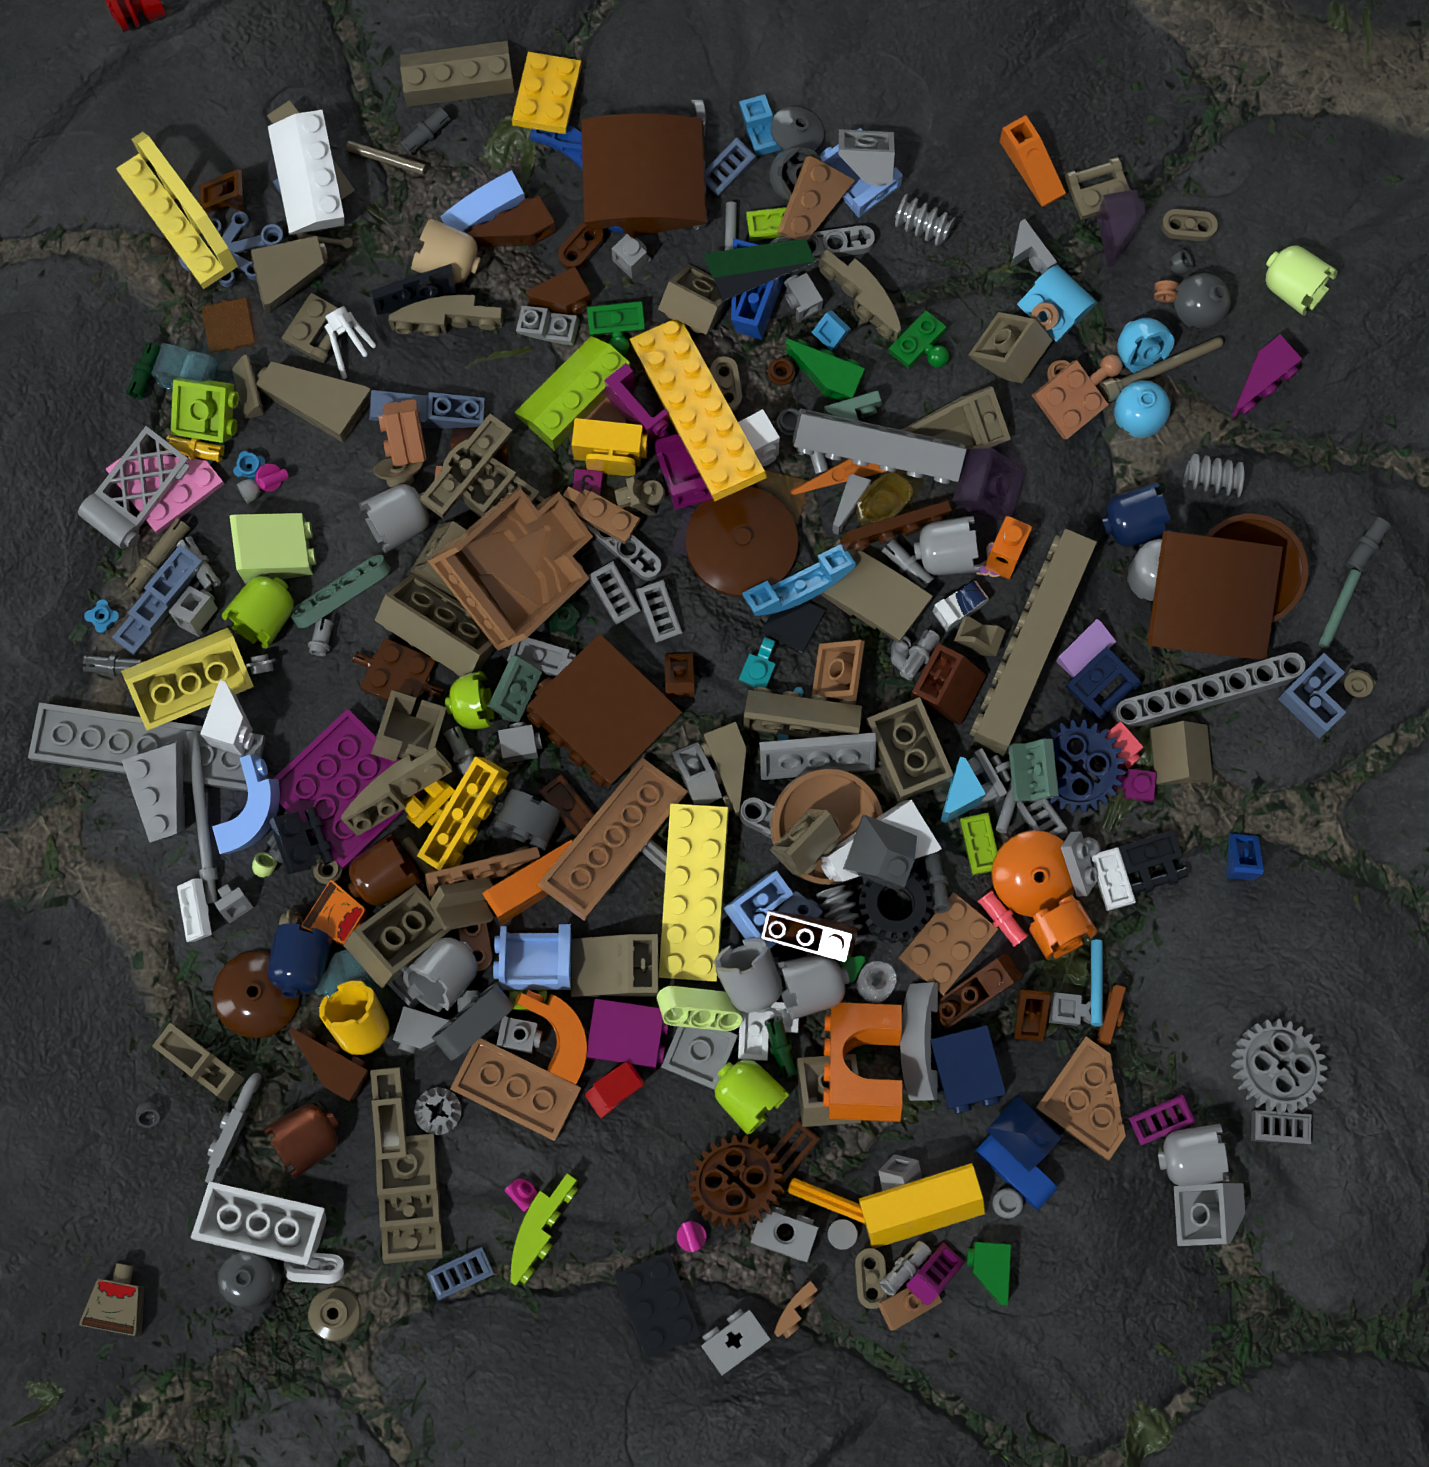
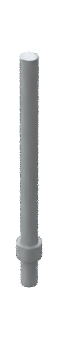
M198 731L186 732L202 865L199 873L200 878L204 882L206 903L210 904L217 902L215 880L218 879L217 868L213 867Z

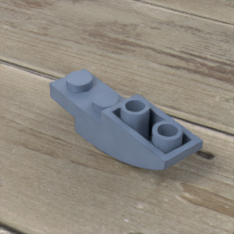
M371 391L369 420L379 421L378 415L383 414L384 404L400 403L401 401L415 399L422 428L479 427L483 422L484 398L432 392L425 396Z

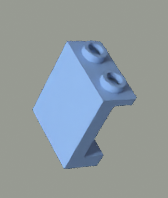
M839 144L833 149L828 147L820 154L823 163L855 180L841 198L858 218L901 187L903 175L896 167L893 169L892 184L873 186L870 183H865L839 156Z
M559 924V933H508L507 926H501L500 936H495L494 944L495 953H499V961H494L493 976L494 979H499L500 988L502 990H570L571 924Z

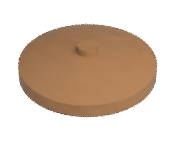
M838 769L809 771L791 781L779 795L771 816L772 842L775 845L809 809L827 810L834 819L841 833L835 840L838 845L857 831L863 814L876 819L883 814L882 808L871 788L857 776ZM820 857L816 860L817 866L809 874L796 875L806 881L817 884L831 885L846 882L830 880L821 868L823 862Z

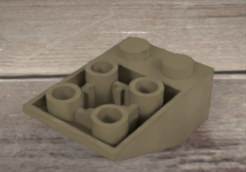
M628 934L571 939V997H657L659 993L658 934Z

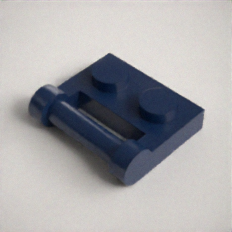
M1106 647L1065 687L1090 712L1096 721L1102 723L1108 717L1107 713L1131 690L1135 691L1142 683ZM1120 675L1124 682L1098 705L1093 699Z

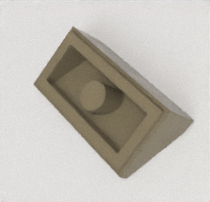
M243 355L233 366L232 372L239 394L244 419L264 415V408L260 392L256 386L257 381L252 361L249 356Z

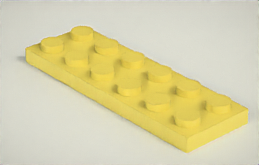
M670 804L659 978L718 981L714 960L720 953L729 807Z

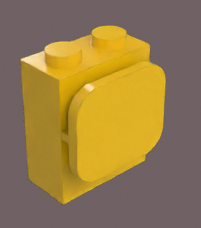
M575 418L571 445L574 460L586 461L587 470L603 471V474L634 476L636 466L640 467L641 458H647L648 435L643 434L642 425Z

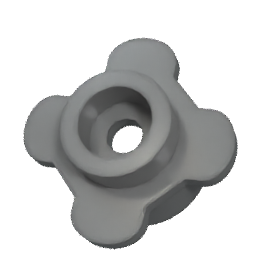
M268 654L251 657L252 663L246 664V667H250L251 675L274 670L272 662L275 661V658L269 659Z

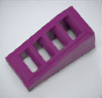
M1184 1094L1129 1118L1140 1145H1144L1196 1122ZM1176 1104L1179 1105L1185 1118L1182 1121H1179L1173 1108ZM1162 1110H1168L1174 1123L1173 1125L1168 1126ZM1155 1113L1163 1128L1159 1131L1157 1130L1154 1121L1151 1117V1115ZM1144 1118L1152 1133L1148 1136L1140 1122Z
M943 1242L906 1286L925 1305H929L943 1291L965 1262ZM940 1256L952 1269H950L938 1257Z

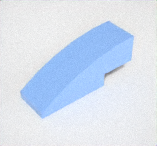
M511 170L478 188L440 217L444 224L468 233L473 226L479 223L485 224L493 220L499 212L508 211L518 206L525 199L524 192Z

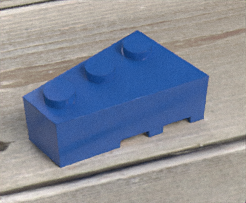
M733 238L734 249L757 246V244ZM786 275L732 298L731 320L736 333L762 340Z

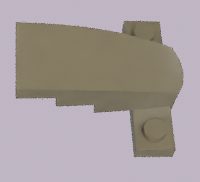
M489 414L468 440L466 439L459 443L449 452L444 460L441 473L420 497V502L443 518L460 498L481 518L504 497L520 488L530 497L535 507L544 498L539 495L538 490L518 478L515 471L493 458L512 435V429L492 414Z

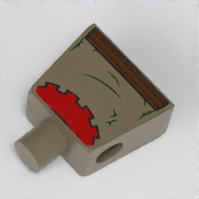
M116 1263L113 1280L98 1279L80 1320V1326L141 1336L144 1287L130 1284L134 1266Z

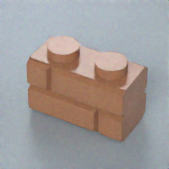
M412 399L401 401L400 403L384 404L383 414L378 415L381 432H387L388 440L383 441L386 457L391 456L395 466L427 460L417 401Z

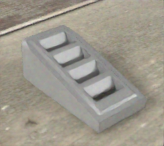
M854 474L849 475L833 523L832 531L834 534L839 535L868 494L871 487L870 479Z
M614 562L587 575L590 578L588 580L615 625L641 611ZM609 573L612 575L613 578L602 584L598 581V579ZM614 583L618 585L619 588L608 594L603 590ZM622 592L624 598L611 604L609 599ZM628 602L630 607L617 614L615 609Z
M664 580L635 590L655 643L682 633ZM656 591L660 592L661 596L647 601L645 595ZM663 601L665 607L653 611L650 610L649 606ZM665 612L669 615V617L656 622L653 619L654 616ZM672 623L673 628L658 633L657 627Z
M1047 799L1036 801L1027 807L1023 805L1027 801H1016L1015 805L1030 830L1047 832L1056 827L1049 833L1056 835L1060 839L1068 836L1066 826ZM1043 806V811L1037 813L1034 816L1030 815L1032 812L1036 811L1037 809ZM1050 817L1051 820L1038 827L1037 823Z
M1254 1110L1251 1115V1141L1310 1145L1311 1115L1290 1114L1287 1112L1278 1115L1276 1111L1267 1113L1263 1110ZM1264 1118H1269L1268 1134H1263ZM1275 1119H1280L1279 1135H1275ZM1286 1120H1291V1136H1286ZM1297 1120L1303 1121V1137H1297Z

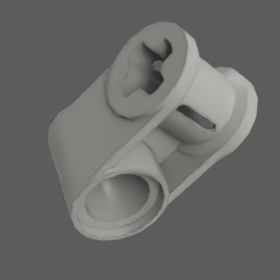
M758 798L745 800L741 805L739 813L741 822L745 826L772 839L771 816L774 806ZM749 806H755L759 809L761 815L757 819H750L746 816L745 809Z

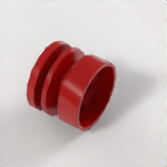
M105 0L113 19L119 24L124 33L130 31L125 19L130 16L136 28L140 27L138 16L140 12H143L150 22L167 16L160 0Z

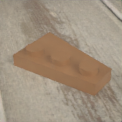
M812 156L806 157L777 233L789 240L806 238L807 241L855 180Z

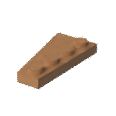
M524 846L514 850L513 853L496 855L488 859L427 873L425 878L430 900L432 899L440 885L487 877L492 881L514 874L541 858L538 848Z

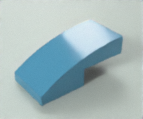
M766 95L739 101L745 127L755 156L758 157L781 150L771 135L770 128L773 115Z

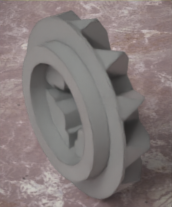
M436 1087L426 1090L417 1099L414 1114L416 1122L429 1134L442 1135L450 1132L457 1126L461 1118L459 1099L450 1090ZM444 1099L442 1110L449 1117L437 1116L431 1123L433 1112L427 1105L438 1106Z

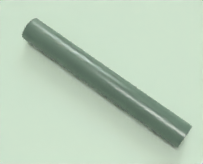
M1351 569L1319 641L1318 645L1322 648L1329 649L1361 576V573L1357 570Z

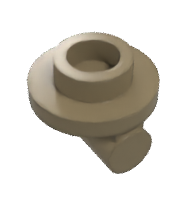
M1350 668L1345 676L1344 686L1350 695L1365 697L1371 693L1376 681L1368 673Z

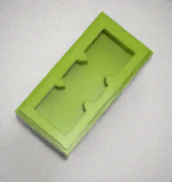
M787 207L746 212L749 240L756 241L784 237L778 234L777 231Z
M989 813L960 818L972 876L991 872L997 848Z

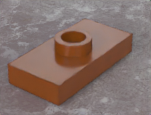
M1115 985L1109 991L1103 1013V1025L1100 1026L1096 1039L1099 1045L1106 1047L1110 1045L1115 1026H1121L1124 1010H1121L1120 1007L1126 987Z

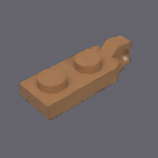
M568 486L563 494V498L570 505L574 506L572 510L580 520L623 544L628 542L640 522L639 517L592 491L589 492L584 489L581 494Z

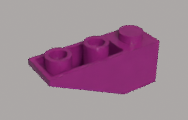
M1281 334L1262 348L1254 359L1233 410L1232 416L1234 418L1241 412L1244 415L1248 414L1256 407V400L1261 396L1268 398L1278 389L1276 384L1283 379L1286 382L1299 372L1297 367L1302 358Z

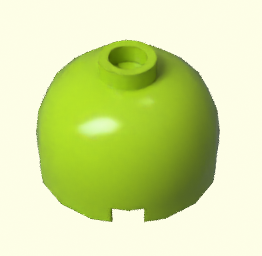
M483 671L459 677L451 686L450 697L445 698L447 713L449 715L453 714L456 722L468 729H482L493 726L489 720L494 719V710L488 707L492 693L490 688H484L482 681L487 680Z

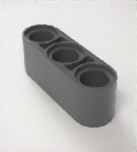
M494 983L442 1026L432 1036V1039L448 1059L452 1061L503 1019L515 1005L498 984Z

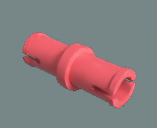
M991 890L977 902L982 905L994 922L992 924L995 927H999L1012 943V946L1015 947L1028 934L1024 932L1012 917L1014 913L1011 909L1007 910L993 893L994 891Z

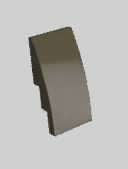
M838 539V541L835 543V545H834L832 548H834V547L840 545V544H841V543H840L841 540ZM854 549L848 550L856 566L843 579L820 595L850 616L855 615L873 629L878 628L900 643L933 596L862 551L856 552Z
M434 1134L406 1136L407 1157L377 1160L376 1156L377 1196L379 1199L384 1264L443 1258L440 1195Z

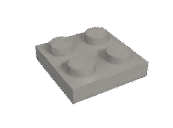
M678 1026L661 1068L715 1090V1085L720 1079L717 1073L727 1064L738 1035L729 1031Z

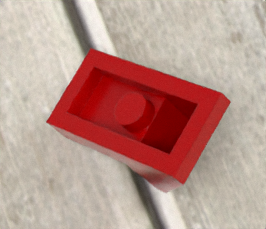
M628 1060L595 1082L593 1088L584 1095L599 1117L603 1118L646 1084Z

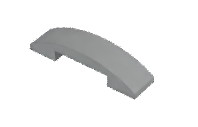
M936 982L910 984L904 1001L900 1054L904 1083L910 1101L937 1100L938 1071L931 1070V1012H938V983Z

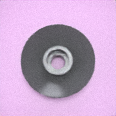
M801 107L781 109L775 114L771 122V135L776 144L783 150L792 147H804L816 151L823 141L824 129L822 123L815 114Z

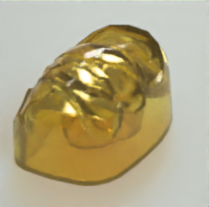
M889 472L879 477L865 489L858 499L856 514L859 523L862 526H866L898 516L912 496V486L903 477L894 472Z

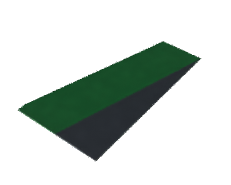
M806 238L704 254L723 301L816 262Z

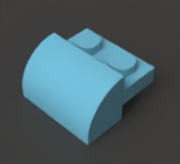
M1054 265L1034 282L1035 285L1017 305L1031 317L1032 310L1036 305L1044 302L1053 304L1059 312V321L1054 328L1046 330V333L1058 343L1098 302L1059 265ZM1043 311L1040 315L1043 322L1048 320V313Z

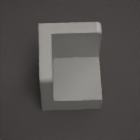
M896 1154L878 1170L882 1191L922 1179L919 1160Z

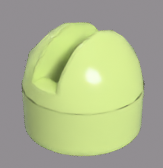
M259 852L255 855L252 862V870L258 877L270 876L275 870L277 861L269 853Z

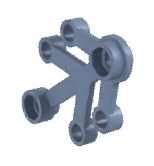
M239 211L233 214L232 222L222 236V239L238 265L237 268L244 271L250 280H256L255 274L248 273L253 268L252 261H248L236 253L284 243V234L279 226L269 224L262 229L261 235L233 242L240 230L247 229L250 224L247 214ZM211 218L210 220L213 225L219 226L217 231L221 235L223 232L221 222L216 218ZM239 218H245V222H244V223H242V224H237V223H236L237 219H239ZM201 234L200 237L202 238V240L204 241V243L208 246L209 243L207 242V240L205 239V237L203 236V234ZM272 236L278 237V240L275 242L269 241ZM209 248L210 251L213 253V255H214V256L216 257V259H217V256L215 255V253H214V251L212 250V248ZM179 256V262L183 269L191 272ZM233 271L227 273L231 275L229 280L223 281L222 277L218 279L222 286L230 287L235 283Z

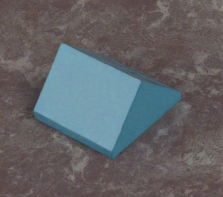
M960 757L955 767L954 777L951 781L940 819L942 823H947L981 805L986 795L966 758Z

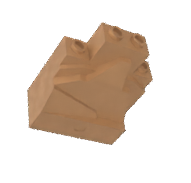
M520 488L504 497L461 536L449 541L428 562L494 647L500 650L530 636L590 579L584 572L582 565L574 559L573 555L593 536L588 531L586 524L578 518L570 507L569 502L559 492L544 499L535 507L530 497Z

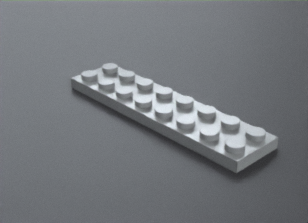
M39 703L28 758L33 761L126 774L122 763L123 759L184 740L183 782L192 784L186 732L198 731L204 785L248 792L240 757L252 754L260 755L262 759L266 737L254 734L251 748L249 750L245 749L244 755L241 756L210 746L200 735L203 726L167 722L147 731L141 717Z

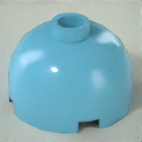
M1141 318L1126 324L1118 338L1117 351L1125 367L1132 373H1136L1154 365L1153 362L1157 361L1160 357L1165 360L1173 349L1175 339L1170 330L1160 321L1153 318Z
M1138 380L1128 384L1121 390L1114 403V417L1117 425L1120 428L1123 427L1133 437L1146 438L1157 434L1165 426L1170 416V400L1167 392L1160 385L1152 381Z

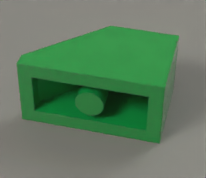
M973 1242L972 1248H967L966 1266H971L972 1275L998 1305L1008 1306L1011 1245Z

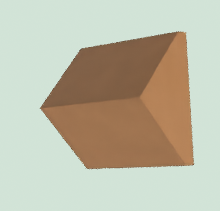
M854 640L819 644L812 696H824L828 698V701L838 703L841 699L856 702L865 641Z

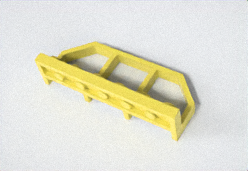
M141 132L131 139L139 154L116 169L201 287L205 289L237 268L238 265L203 208L151 138L144 132ZM148 160L156 170L164 187L146 164ZM176 198L179 200L188 219L185 217V215L174 202ZM199 234H203V236L209 243L210 247L214 251L215 255L217 256L218 260L207 247V245L204 243Z

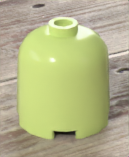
M1290 246L1283 249L1280 253L1276 251L1270 256L1266 263L1269 268L1266 272L1265 281L1267 287L1273 293L1305 316L1307 313L1306 308L1308 307L1313 310L1326 295L1329 288L1325 285L1329 278L1335 280L1338 271L1300 246Z

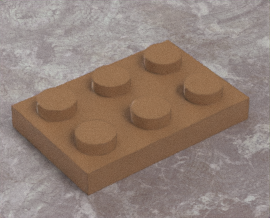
M954 892L948 898L951 909L944 913H935L898 958L900 962L924 982L938 983V993L942 997L998 930L997 927Z

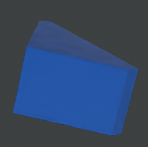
M1230 833L1226 878L1255 881L1263 875L1264 871L1259 837Z

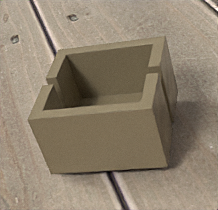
M391 690L371 754L396 762L397 757L404 758L409 754L413 759H416L435 748L446 707L422 700L416 717H412L410 715L416 698Z

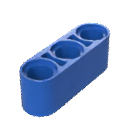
M991 1135L975 1150L977 1155L1037 1211L1058 1190L1057 1186L1038 1167L1035 1166L1029 1172Z

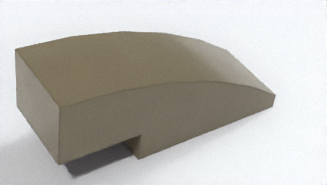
M169 1023L152 1045V1047L225 1102H228L245 1079L172 1023Z
M402 1066L370 1070L373 1096L372 1111L377 1160L407 1157Z

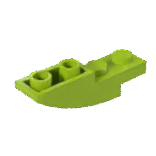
M568 1173L550 1198L539 1191L523 1219L516 1238L511 1263V1283L515 1286H518L520 1282L523 1284L528 1282L535 1272L532 1265L538 1257L543 1260L553 1247L550 1243L553 1237L546 1233L544 1228L546 1226L552 1228L561 1215L557 1210L564 1201L569 1204L579 1190L575 1187L578 1181Z

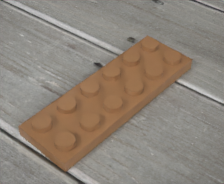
M641 758L540 880L538 887L585 921L669 818L670 804H680L688 791L644 758Z

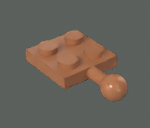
M1110 354L1105 356L1101 361V368L1090 377L1077 360L1072 361L1032 394V397L1063 439L1071 437L1109 405L1096 385L1107 376L1114 377L1122 371L1123 363L1117 355Z

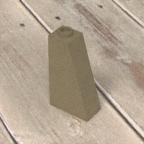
M272 361L267 368L261 369L256 378V386L261 394L342 443L345 442L370 405L371 389L366 386Z

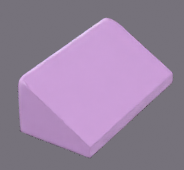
M1096 619L1058 657L1056 662L1074 678L1106 647L1110 649L1116 641L1102 622Z

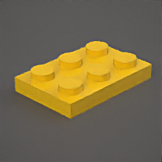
M528 52L512 117V126L566 134L581 71V60Z

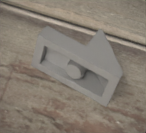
M1023 219L1019 224L1011 267L1029 257L1032 268L1036 272L1040 271L1041 274H1044L1048 269L1056 265L1057 261L1028 222Z

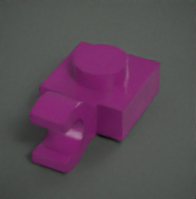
M1127 769L1125 777L1122 775L1118 776L1124 782V785H1115L1114 788L1124 790L1123 799L1145 802L1154 801L1156 772Z

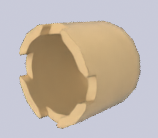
M428 220L420 237V240L425 242L420 253L415 252L411 269L422 274L451 264L455 284L464 282L470 272L476 274L481 258L476 257L478 247L474 238L437 220Z

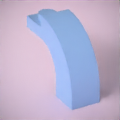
M250 754L240 757L248 787V800L243 811L231 821L212 826L220 854H231L254 845L271 828L269 820L277 816L280 803L278 779H266L268 769L260 755Z

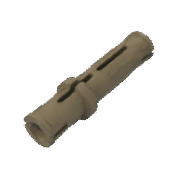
M176 518L146 558L138 562L139 567L124 585L133 593L140 595L146 584L176 548L177 543L190 531V527Z

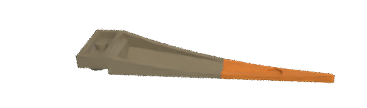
M991 386L967 396H962L902 429L907 432L963 443L967 449L966 454L986 450L1011 439L996 394ZM847 459L792 489L790 493L796 495L846 482L851 474L867 477L887 471L880 469V465L869 463L868 466H860L852 463L853 459Z

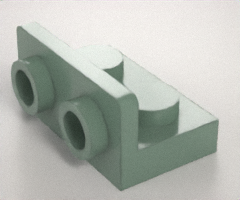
M511 656L488 707L499 713L501 719L519 723L526 711V706L533 691L538 686V680L542 671L520 657Z

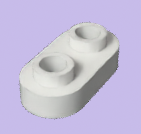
M315 1253L308 1266L284 1261V1273L287 1279L294 1282L331 1284L343 1277L344 1262L340 1256L335 1254Z

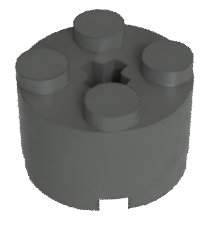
M511 789L493 827L507 834L511 832L510 838L516 842L526 845L527 841H531L530 844L545 851L560 820L561 811L543 800L539 802L532 799V795Z

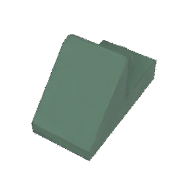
M871 392L825 406L824 414L859 421L857 416H861V418L870 417L876 414L877 410H880L881 398L879 392Z

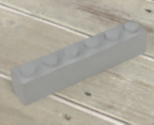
M805 409L799 410L792 440L794 447H798L797 451L804 454L813 455L814 451L825 453L826 458L832 460H841L842 457L853 459L852 463L860 466H868L869 463L880 465L879 468L885 471L896 472V469L907 471V475L917 478L929 475L933 476L935 481L950 484L951 480L959 481L967 450L963 443Z

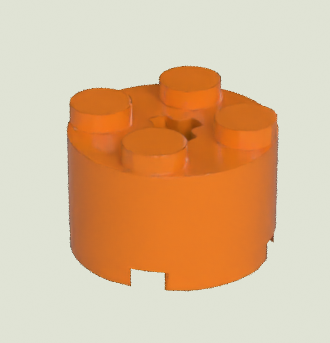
M1073 895L1061 900L1058 903L1059 907L1051 911L1048 908L1043 909L1033 916L1034 922L1030 924L1029 931L1046 960H1050L1052 954L1057 959L1083 945V937L1088 934L1091 939L1097 933L1096 927L1081 902L1075 900Z

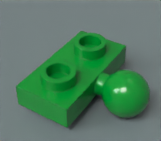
M642 301L587 307L590 336L612 334L608 344L615 348L622 356H625L630 349L629 341L623 336V333L645 330Z
M925 311L889 347V353L908 369L925 353L931 366L936 368L943 367L949 360V352L943 346L933 345L947 332V327L928 311Z

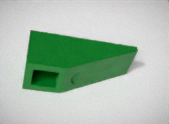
M799 339L794 341L786 340L785 352L825 397L837 402L856 397L865 368L861 367L858 362L851 359H839L832 352L825 349H820V351L809 347V344Z

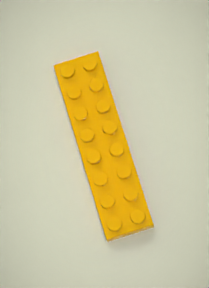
M672 319L630 338L632 348L664 408L669 412L670 419L714 502L766 479L765 470L684 323L677 319Z

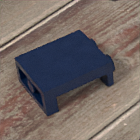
M988 1026L931 1039V1054H933L947 1111L954 1109V1113L959 1114L972 1110L971 1104L982 1102L983 1107L1000 1103L999 1097L1004 1096L1006 1092Z

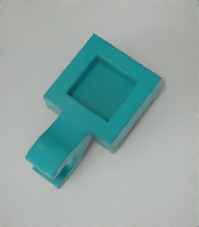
M764 637L758 656L749 653L739 682L755 688H767L776 666L775 663L769 661L775 647V641Z

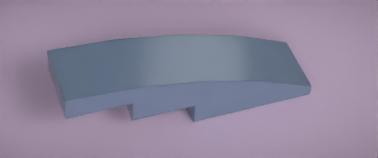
M179 545L144 587L146 591L129 610L128 614L130 616L112 636V639L136 657L169 615V610L187 589L203 561L182 545Z

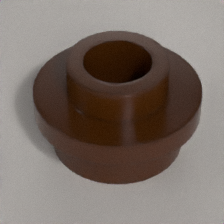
M785 358L775 359L768 366V378L775 385L785 386L793 381L795 367L791 361ZM783 369L786 371V375L781 377L776 372Z

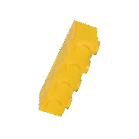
M475 756L417 857L437 870L459 866L464 858L462 853L467 844L470 845L477 837V827L481 820H485L493 809L491 803L496 795H500L505 789L508 782L506 778L509 772L487 758Z

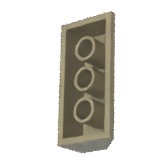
M508 41L400 55L403 92L407 107L515 93Z
M414 573L410 574L384 596L374 620L384 626L386 630L406 640L411 646L417 647L429 655L433 660L445 665L460 677L469 673L479 672L496 649L461 603Z
M761 687L755 688L754 691L748 690L743 725L745 730L802 738L859 734L862 706L856 705V702L853 700L841 699L838 703L828 701L827 697L813 695L809 699L802 698L800 694L785 691L781 695L771 693L772 690Z

